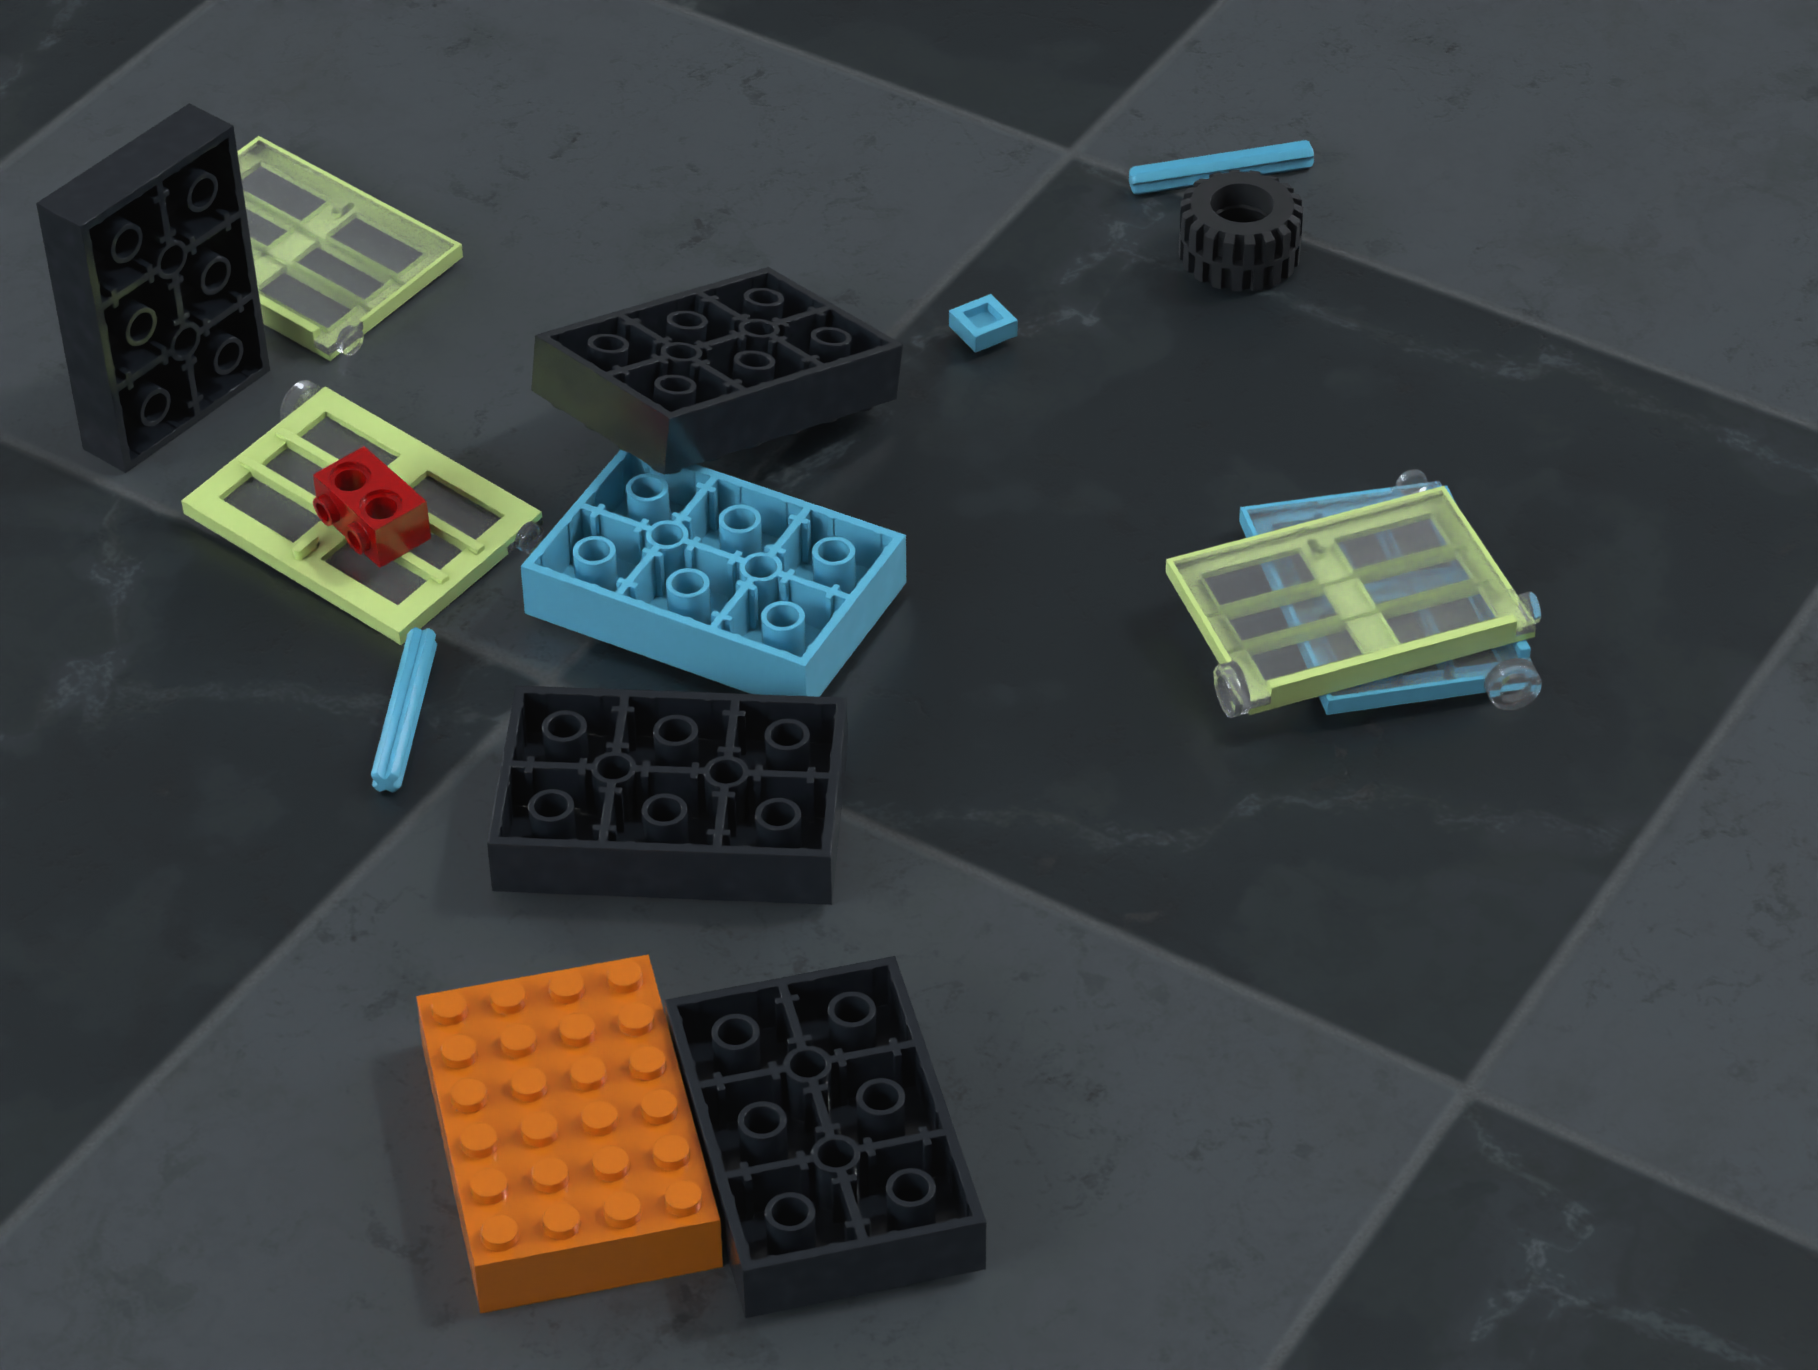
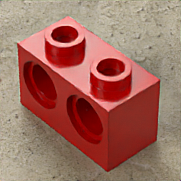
M365 446L313 474L316 498L313 499V506L320 520L327 526L333 525L345 536L348 544L357 554L364 553L379 568L431 539L427 501Z

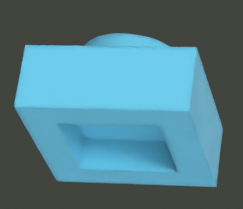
M992 294L949 310V327L975 353L1017 336L1018 320Z

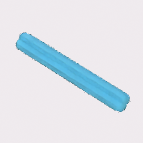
M1302 140L1133 166L1129 170V184L1132 192L1139 195L1194 186V182L1201 178L1209 179L1210 174L1217 172L1229 173V170H1240V172H1249L1251 170L1258 171L1261 175L1307 169L1313 166L1314 152L1310 142Z
M415 627L408 632L371 771V777L373 778L372 786L379 792L387 790L393 793L399 790L402 785L437 648L436 634L430 628L421 630Z

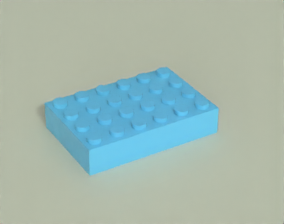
M620 449L521 565L524 610L527 615L750 694L820 697L906 584V535L697 464L683 468L675 474H662L654 471L650 465L631 453Z

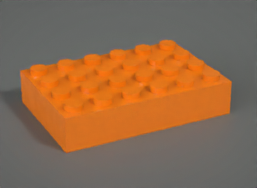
M649 954L416 996L424 1056L480 1314L723 1267L720 1217Z

